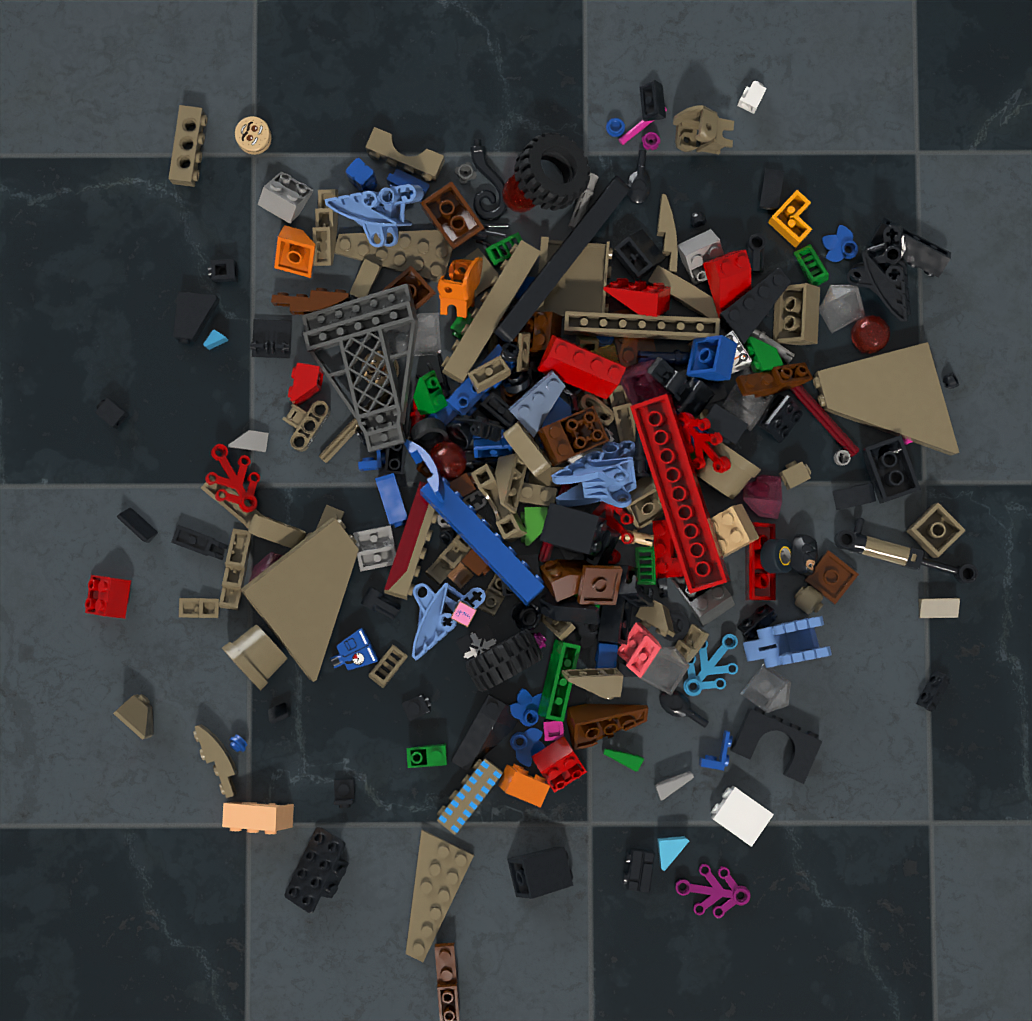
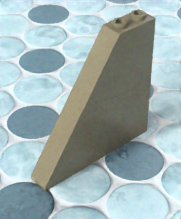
M928 342L820 370L814 374L813 384L815 388H818L820 394L818 402L821 407L823 406L824 411L894 436L901 435L902 438L948 455L959 453Z
M330 518L240 589L305 675L313 682L317 680L359 550L356 546L357 541L351 534L348 535L344 530L346 529L344 523L340 519L337 520L335 518Z

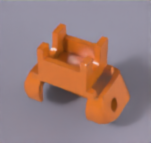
M482 258L453 260L448 270L451 279L446 280L444 276H441L437 285L440 294L441 315H447L448 306L454 305L457 310V317H467V310L475 305V290L480 284L483 265ZM460 267H463L466 272H462Z

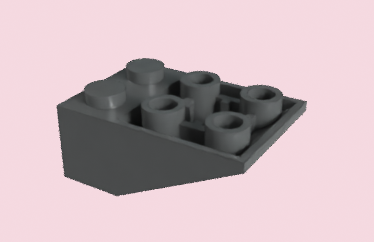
M684 577L670 578L702 626H705L735 606L731 594L723 584L689 594Z

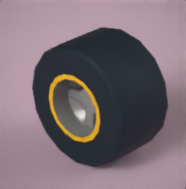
M769 539L764 542L760 551V561L765 571L773 574L791 571V542L787 539Z

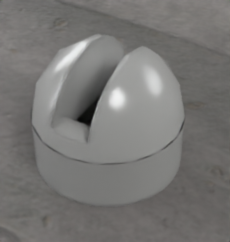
M846 450L837 451L833 456L834 462L840 466L847 465L851 459L849 452Z

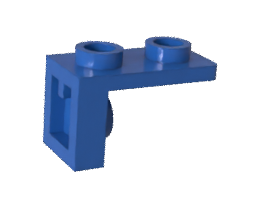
M382 449L376 451L377 460H374V457L362 458L363 461L358 462L359 470L383 469L386 455L382 453Z
M724 730L719 760H717L716 756L705 755V758L700 757L699 765L701 767L724 771V767L728 766L729 755H727V749L731 747L733 739L729 731Z

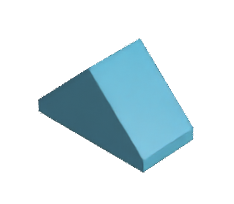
M685 836L657 838L659 864L663 871L668 868L689 842Z

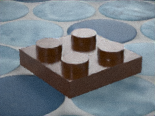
M828 550L815 565L816 572L811 576H807L804 581L831 603L836 604L859 574Z
M583 565L577 602L590 605H616L623 569L620 566Z

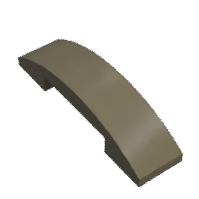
M213 476L209 478L210 481H215ZM205 482L201 487L215 501H217L215 493L219 489H225L227 493L239 496L232 488L216 483L209 485ZM219 492V497L224 498V494ZM226 500L222 502L217 501L248 529L254 514L262 515L257 509L246 513L236 503ZM245 500V505L250 506V503Z

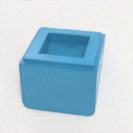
M212 330L204 342V346L210 350L227 342L228 339L216 330Z

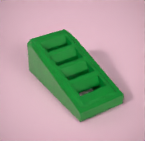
M519 232L485 249L494 267L503 263L505 259L511 258L512 255L506 243L509 242L511 247H513L514 242L512 240L516 239L519 244L522 240ZM503 246L507 255L504 256L499 247ZM495 249L497 250L500 256L499 259L496 258L493 252Z
M811 244L794 252V256L809 284L818 286L829 279L827 270ZM808 253L811 254L810 256H808V257H806V258H804V259L801 258L802 256H804V255H806V254H808ZM811 260H814V262H812V263H810V264H808V265L805 264V263H807V262H809V261H811ZM815 267H818V269H816V270H814V271H812V272L809 271V270H811V269H813V268H815Z
M635 547V568H638V585H656L654 547ZM650 552V556H640L639 554ZM640 560H651V564H640ZM640 568H651V571L640 572ZM640 575H651V579H640Z
M604 748L602 751L604 755L635 772H638L644 761L643 757L608 748Z

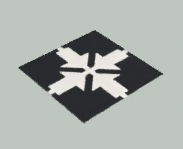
M488 624L456 641L466 662L498 644Z

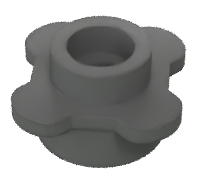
M470 162L455 168V174L459 176L461 184H466L468 180L477 177V173L473 171Z

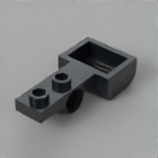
M657 357L647 370V373L674 398L673 403L677 415L687 412L697 419L715 395L704 382L695 377H691L686 382L687 379L675 371L661 357Z

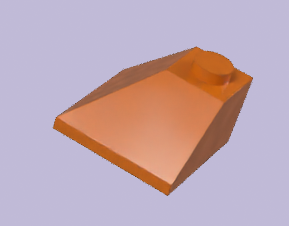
M284 225L277 239L274 268L311 278L316 244L303 230Z

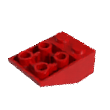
M618 278L617 281L610 282L609 285L603 287L604 291L639 315L657 317L669 310L671 287H666L664 283H653V285L646 284V281L638 280L634 283L628 282V279Z

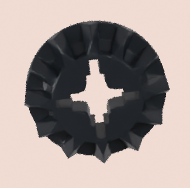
M669 611L673 623L679 619L677 627L680 632L674 629V637L667 634L664 638L669 641L681 640L689 631V621L683 613Z

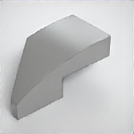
M248 430L229 443L228 447L266 452L269 433Z

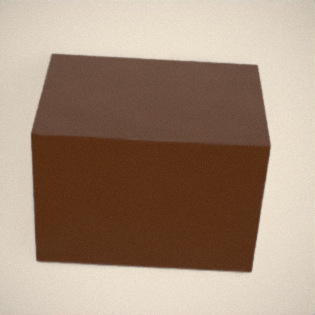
M412 266L408 267L382 290L409 284L415 310L419 309L436 294Z

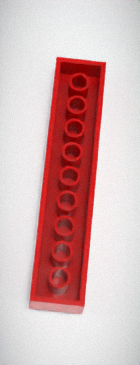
M664 394L630 406L689 594L729 582L730 578L671 395Z

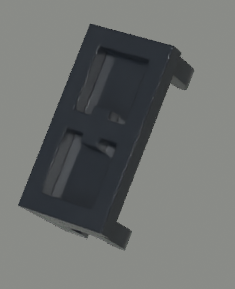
M607 526L601 540L602 546L597 554V558L588 555L584 557V560L592 565L607 566L621 533Z
M622 574L619 595L635 607H654L653 589L649 588L647 595L644 593V587L637 584L638 579L635 575H633L631 580L627 574Z

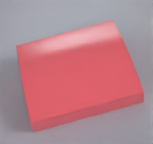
M637 622L629 632L627 645L621 644L617 654L627 662L626 666L639 678H642L662 647L657 639L640 622Z

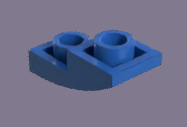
M598 642L595 656L596 668H616L618 645L616 643Z

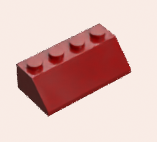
M552 335L537 371L547 375L552 370L561 381L607 400L619 385L626 367L616 361Z

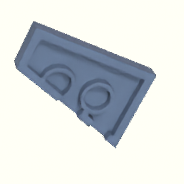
M552 370L509 408L510 412L533 438L565 387L564 383Z

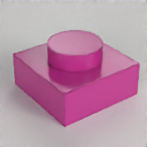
M556 720L543 721L545 741L558 740L564 736L563 722Z

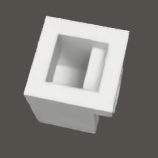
M753 81L751 87L746 86L737 106L754 114L766 88L763 87L762 83Z

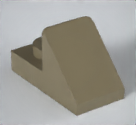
M544 615L541 617V621L561 641L576 628L571 622L555 621Z

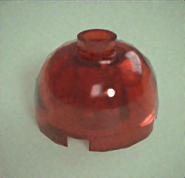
M514 174L503 187L502 197L504 203L512 211L519 213L528 212L536 205L532 204V200L524 197L525 193L518 188L519 182H516Z
M870 315L862 317L854 324L850 336L857 350L862 353L873 354L885 348L889 342L890 329L884 319L879 316Z
M443 441L430 451V457L434 461L441 477H444L446 480H454L460 477L466 469V454L457 444Z

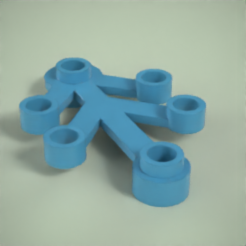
M724 635L721 640L722 645L709 661L707 657L708 642L707 640L705 641V647L699 650L701 671L697 676L694 667L696 657L694 656L693 662L687 664L688 678L685 680L683 688L688 695L697 696L701 693L702 689L725 688L726 681L723 678H716L715 681H703L707 675L737 673L738 666L735 663L715 666L728 649H733L737 646L738 640L735 635ZM727 638L732 639L731 645L726 644ZM730 665L735 666L734 672L729 671ZM718 680L723 681L722 687L717 686L716 683ZM695 683L696 689L691 690L689 685Z

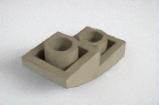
M496 573L485 592V601L478 607L493 617L505 597L502 593L501 579Z

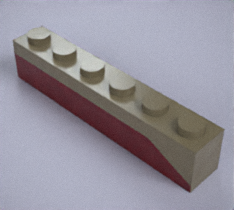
M421 481L384 589L386 594L407 600L408 595L412 596L415 584L412 583L414 577L418 578L421 566H418L419 561L425 558L427 548H424L426 541L430 542L433 530H430L432 523H436L438 513L420 495V489L427 484Z

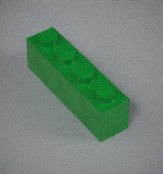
M555 639L539 705V716L546 719L564 721L572 683L567 681L562 675V670L576 669L580 645Z

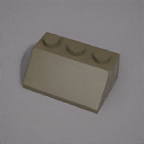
M804 283L789 285L776 301L774 307V341L779 344L788 345L818 344L820 287Z
M651 473L650 477H643L636 481L637 488L629 492L632 503L624 507L627 513L633 515L634 520L632 523L637 531L664 516ZM621 498V499H620V502H624V501H626L627 499H626V498Z

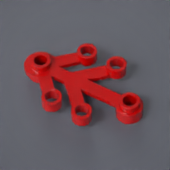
M680 413L678 419L690 454L694 452L695 447L696 458L693 459L694 468L699 470L705 467L704 450L713 461V469L716 472L723 473L731 468L730 460L726 456L719 457L706 442L708 441L714 446L722 443V435L719 432L713 434L698 432L695 428L698 427L701 431L709 429L711 426L709 419H695L691 413ZM691 436L694 439V447L691 444Z
M223 444L215 445L211 450V455L215 460H219L229 479L218 476L215 472H210L206 475L205 481L209 485L216 483L235 489L239 495L227 493L225 489H219L215 493L216 500L236 503L246 513L254 511L257 507V499L254 493L256 485L260 481V475L257 472L250 473L247 477L249 482L247 492L243 487L246 470L251 463L250 458L243 455L238 459L239 469L236 475L226 458L228 455L227 447ZM216 450L221 452V456L216 455ZM242 459L247 461L246 465L242 463ZM251 475L256 477V481L251 479ZM209 476H213L215 481H210ZM219 492L224 494V498L219 497ZM245 500L250 502V506L245 505Z
M600 501V505L591 514L600 516L605 511L607 526L621 533V540L624 544L632 543L634 535L628 532L614 518V511L621 516L620 520L624 525L633 522V515L627 513L624 508ZM626 515L629 517V522L625 521ZM626 535L630 536L629 542L625 538ZM614 549L612 553L613 559L612 561L609 560L608 564H617L620 561L621 555L619 551Z

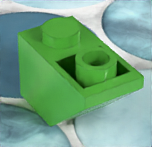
M524 507V512H521V521L525 523L527 534L521 537V542H525V547H529L541 535L548 507Z

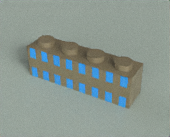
M486 757L483 761L479 759L473 766L475 771L472 775L467 774L461 782L463 786L459 792L455 789L449 797L451 802L447 807L443 805L437 813L439 816L437 821L454 835L457 834L503 774V771Z

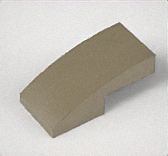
M179 598V617L218 618L219 599Z
M691 624L684 640L677 641L670 657L682 666H686L701 649L709 633L699 626Z

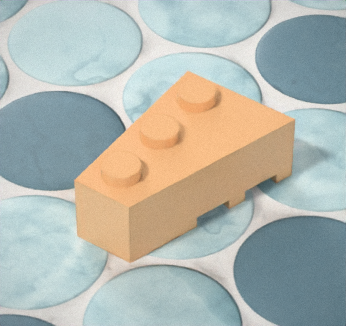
M224 803L222 827H229L230 831L247 829L249 833H258L259 830H265V834H277L279 830L293 827L294 804L281 806L275 805L276 803Z

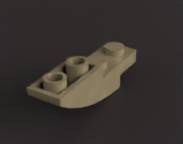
M202 724L195 726L193 733L196 741L200 742L202 748L200 749L201 758L203 761L206 760V763L215 762L213 769L215 775L220 777L221 783L219 787L221 793L225 794L226 798L236 795L237 792L231 776L237 774L238 771L230 753L218 737Z

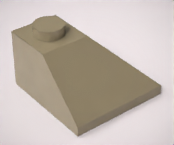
M136 694L129 698L113 714L143 740L152 737L154 734L153 712L149 699L142 694Z

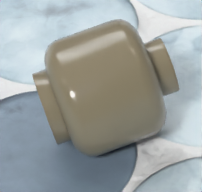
M803 586L794 596L796 599L795 605L806 614H811L813 611L817 613L824 605L821 603L823 595L812 586Z

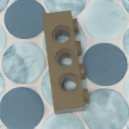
M179 105L169 180L172 184L195 187V182L199 180V170L197 169L198 163L202 161L200 148L201 144L203 145L205 141L203 128L207 125L208 120L202 108ZM190 125H196L193 131H188ZM188 143H193V147L191 149H185V146ZM184 162H191L188 168H182Z

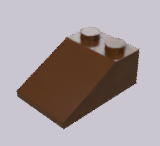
M452 181L420 203L422 210L453 250L485 229Z
M556 559L554 561H547L544 565L539 566L545 586L558 602L579 592L583 565L592 564L585 560Z

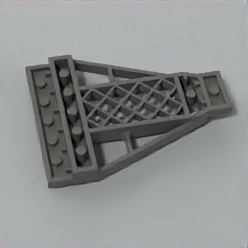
M403 284L302 315L305 328L303 335L307 351L311 353L317 364L322 368L328 380L357 420L359 427L364 433L368 452L406 443L403 425L405 424L418 327V318L410 285ZM411 324L408 351L392 355L387 332L391 329ZM371 335L378 339L373 349L366 345ZM364 338L363 342L358 341V339ZM353 341L360 344L356 354L349 351ZM340 345L345 369L330 373L319 357L318 352ZM380 346H382L383 355L377 352ZM364 348L372 351L367 361L360 358ZM375 354L383 358L378 368L370 364ZM407 356L401 395L394 361ZM358 359L365 363L360 373L353 368ZM385 363L388 374L382 371V368L385 365ZM369 366L376 370L371 379L364 376ZM380 373L387 376L382 386L375 383ZM347 375L353 404L339 386L335 377ZM362 378L369 381L365 391L358 388ZM389 382L391 384L392 392L386 389ZM373 384L380 388L376 398L368 394ZM384 391L392 395L387 404L379 401ZM366 397L374 400L369 410L362 406ZM377 403L384 406V408L374 410Z

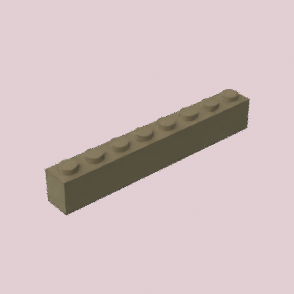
M522 240L519 245L514 244L510 251L511 258L509 261L505 259L500 267L502 273L499 277L495 276L490 284L493 287L490 293L485 292L481 299V302H483L480 309L476 307L471 315L473 321L470 325L466 324L461 334L464 336L461 341L456 340L451 349L454 351L452 356H447L441 366L444 367L442 373L460 384L464 382L467 373L470 372L541 251Z
M565 311L564 335L693 340L719 336L720 318L654 317L636 314Z

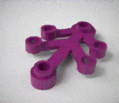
M701 864L698 870L702 876H705L712 887L690 884L686 879H679L675 884L677 893L682 896L688 895L690 892L711 895L703 902L694 904L693 911L697 915H703L707 908L722 897L730 899L721 906L716 905L713 907L712 913L716 918H722L725 912L734 905L742 906L750 900V891L745 886H738L731 877L729 869L724 866L718 869V875L721 879H725L731 890L722 888L707 864ZM702 867H707L708 872L702 873ZM723 869L727 870L726 876H721L720 874ZM681 883L686 884L684 890L679 889ZM739 892H743L744 896L743 898L739 899L737 898V894ZM697 906L703 907L701 912L696 911ZM718 908L722 910L720 915L715 914V910Z

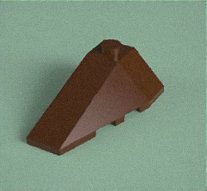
M582 704L568 707L567 724L573 751L592 747L598 744V740L606 736L608 739L614 737L613 733L622 729L627 731L646 722L648 706Z

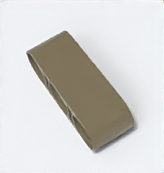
M520 422L515 423L503 432L506 441L535 477H538L552 466L548 457Z
M257 513L254 514L248 532L291 549L304 540L306 532Z

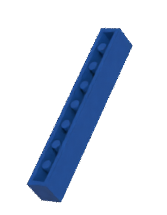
M444 477L442 479L445 488V498L442 503L438 500L429 483L420 489V495L526 606L543 591L545 587L543 585L544 581L537 574L534 576L529 571V565L516 557L517 553L510 546L507 548L502 543L504 541L497 532L493 533L489 529L490 525L485 519H479L476 515V510L470 504L467 506L462 501L464 499L458 491L454 492L449 487L450 483Z

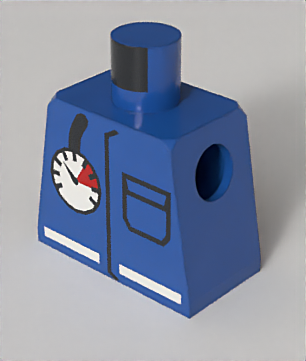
M364 628L357 630L338 644L336 647L339 654L330 658L334 668L345 664L347 670L379 661Z

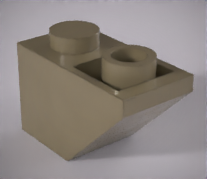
M653 600L654 607L639 608L636 617L641 620L640 623L649 629L653 626L656 628V633L664 637L667 634L674 637L675 632L667 607Z

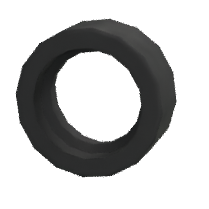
M426 418L419 421L412 427L410 432L412 442L421 446L428 454L438 452L444 448L449 438L444 423L436 418ZM439 432L432 439L420 440L426 433Z

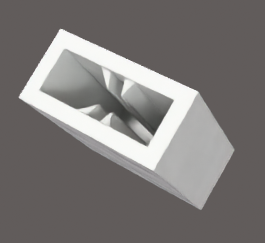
M728 787L722 795L724 799L720 805L717 803L713 807L711 818L752 847L774 814L736 787Z

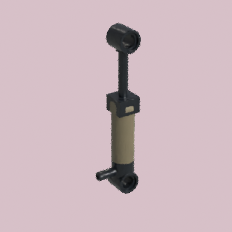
M860 517L857 518L854 532L846 529L839 531L834 537L835 545L840 549L899 564L909 569L919 570L921 565L954 574L955 579L964 584L972 583L978 577V570L972 564H963L957 567L923 558V550L905 547L861 534L865 520ZM844 534L848 535L850 539L847 545L843 544L841 540ZM965 568L970 573L968 579L963 577V570Z

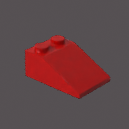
M746 250L732 251L703 263L719 318H721L719 315L721 312L751 289V265Z

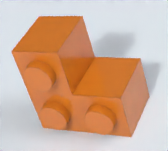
M515 763L513 766L507 764L498 786L505 793L541 808L550 788V785L545 782L546 779L535 774V777L528 775L529 771Z

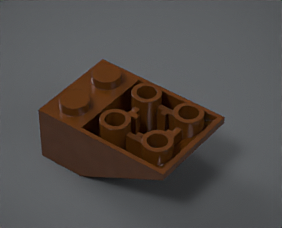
M552 311L535 312L520 331L530 333L529 353L544 354L552 335L561 338V315ZM505 312V313H504L503 317L501 318V321H502V319L506 316V314H507L508 312ZM517 336L511 343L517 345ZM499 338V345L502 347L506 343Z
M594 406L544 426L537 432L553 467L609 441Z

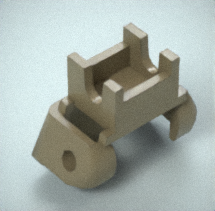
M698 105L687 108L673 118V124L676 125L675 144L681 151L691 152L696 149V152L719 155L720 149L733 147V140L724 138L722 132L723 130L733 131L734 121L719 118L716 111L706 106ZM684 137L688 139V143L684 142ZM696 140L700 141V147H696Z

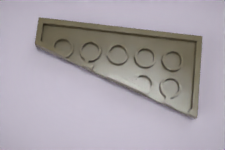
M438 230L398 231V242L392 247L384 245L382 247H374L369 243L365 233H349L338 235L335 254L362 262L364 259H367L383 268L401 273L412 266L423 279L438 283L441 276H444L445 279L453 249ZM387 233L386 241L389 244L393 242V235L391 233ZM375 234L374 242L376 244H379L381 240L378 237V235Z
M423 829L421 830L406 954L421 962H424L474 857V854Z

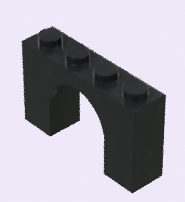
M755 707L754 710L748 708L730 751L751 760L758 741L765 733L775 730L782 731L789 737L792 744V754L783 775L804 784L822 744V741L818 739L819 735L808 731L807 734L800 731L801 727L790 723L788 726L782 723V718L772 715L770 718L764 715L766 711Z

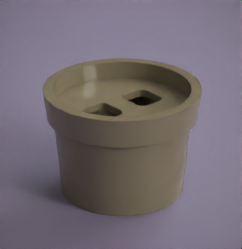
M710 443V447L719 457L726 456L730 460L731 468L723 473L716 472L713 469V461L706 454L704 457L706 465L704 468L697 470L696 475L734 500L752 477L755 478L761 469L723 443L715 446Z
M254 625L234 642H228L222 647V650L260 691L268 683L267 680L287 660L284 653L257 625Z

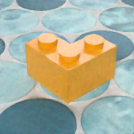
M798 190L793 193L768 221L795 248L812 230L799 217L811 202Z

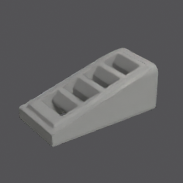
M688 771L655 783L659 799L664 800L694 778L693 773Z

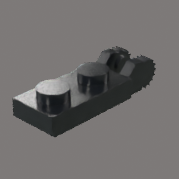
M181 525L177 526L171 541L173 544L223 560L224 556L217 552H211L212 545H217L222 549H227L228 547L227 544L216 541L215 538Z

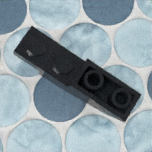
M408 398L405 424L403 425L407 440L410 427L411 398ZM404 443L386 449L384 473L404 475L407 454Z

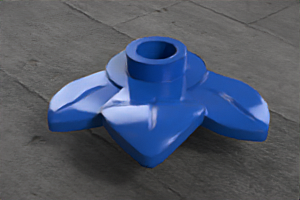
M839 225L836 235H827L822 238L824 247L829 250L826 255V259L829 261L839 262L844 258L852 259L858 253V246L853 241V233L843 225ZM849 247L851 249V253H847L845 251V248Z
M522 688L517 694V703L510 705L512 716L520 719V722L525 726L536 724L539 718L538 710L542 693L532 697L527 690Z
M529 728L524 733L517 732L513 734L510 739L511 747L516 750L517 760L527 767H530L532 764L531 756L545 748V745L539 740L543 734L541 730ZM518 738H522L524 740L522 745H518L516 743V740Z

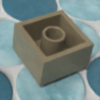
M939 503L932 504L906 530L932 558L939 557L966 531Z

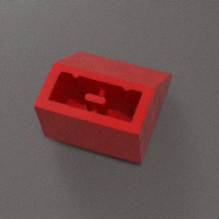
M297 363L296 367H293L291 378L294 381L293 386L289 387L288 397L296 406H300L321 391L324 372L320 366Z
M91 575L88 582L89 590L85 601V613L125 619L131 580Z
M564 736L531 756L554 793L587 772Z

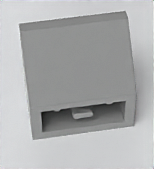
M281 171L263 187L258 205L286 222L291 223L301 213L312 195L313 189Z
M711 229L677 245L681 261L694 286L707 280L703 263L724 255L720 239Z

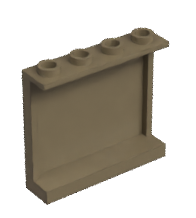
M541 236L539 272L563 241L549 240V237ZM607 241L606 244L588 243L535 312L552 311L562 317L565 316V311L608 313L609 304H605L606 296L609 297V293L604 291L603 287L607 286V278H611V266H608V259H612L613 248L609 247L610 242Z

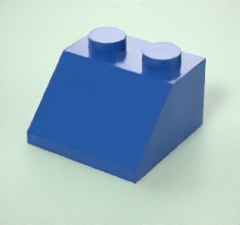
M723 335L693 339L686 375L711 381L730 380L737 343Z

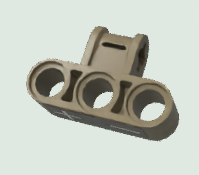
M324 401L314 402L308 412L292 404V409L288 415L283 417L282 420L296 428L290 439L291 446L299 452L306 451L328 419L330 408ZM319 406H325L326 408L325 413L322 415L316 413ZM308 422L315 423V428L312 431L306 430ZM298 438H304L305 440L304 445L301 447H297L295 444Z

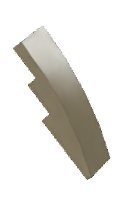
M336 189L318 190V209H315L316 227H313V242L316 244L314 266H333L338 213L326 206L325 199L338 197V190Z
M662 194L657 236L664 237L662 253L665 256H670L668 271L676 274L678 258L676 228L667 196Z
M657 265L648 280L649 284L664 283L666 287H671L670 297L681 302L683 306L705 318H719L713 297Z
M623 375L619 385L609 396L610 406L614 413V422L619 441H635L636 424L630 408L632 405Z
M478 513L476 514L480 520L483 518ZM457 535L425 574L440 586L448 577L447 575L463 560L472 548Z
M233 528L225 562L226 568L222 581L223 588L219 601L220 608L239 610L242 596L240 589L244 586L252 534L246 530Z

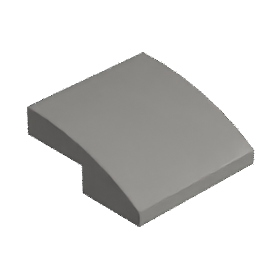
M391 525L353 533L357 541L356 546L359 549L357 558L360 572L393 564L396 548Z

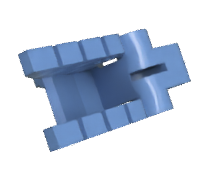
M406 184L383 188L380 192L365 191L325 199V204L336 213L360 224L372 246L382 247L384 245L392 247L397 244L399 238L397 226L412 225L410 221L405 219V205L419 202L424 196V191L419 185ZM387 233L393 235V242L390 244L386 241ZM375 234H377L381 240L379 244H376L374 242Z
M630 440L622 441L619 444L607 442L602 446V452L592 451L564 467V469L552 474V482L555 484L579 483L567 492L555 498L556 504L564 507H573L603 501L619 508L629 506L632 503L629 492L637 488L634 469L635 461H633L636 451L635 443ZM621 498H626V499H627V500L624 501V502L618 501V500L621 499Z
M445 583L435 593L426 584L416 585L413 589V595L420 606L412 657L415 660L421 658L427 650H430L448 632H451L456 627L457 621L455 620L451 621V626H444L443 624L445 617L451 618L452 616L451 613H444L445 604L453 612L459 601L477 609L486 599L484 590L477 587L463 595L448 583ZM421 587L427 589V595L424 598H420L418 595V590ZM448 591L460 598V600L456 602L449 598ZM473 592H481L482 595L480 597L482 600H475L472 603L475 605L474 607L467 601H464L467 597L471 600L474 597Z
M823 617L804 618L758 629L759 639L743 642L747 662L764 659L765 667L769 668L831 656L830 646L819 647L814 628L824 625Z

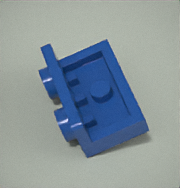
M396 169L394 174L389 173L386 179L389 188L406 184L421 186L424 196L420 202L423 201L430 187L428 183L399 169Z

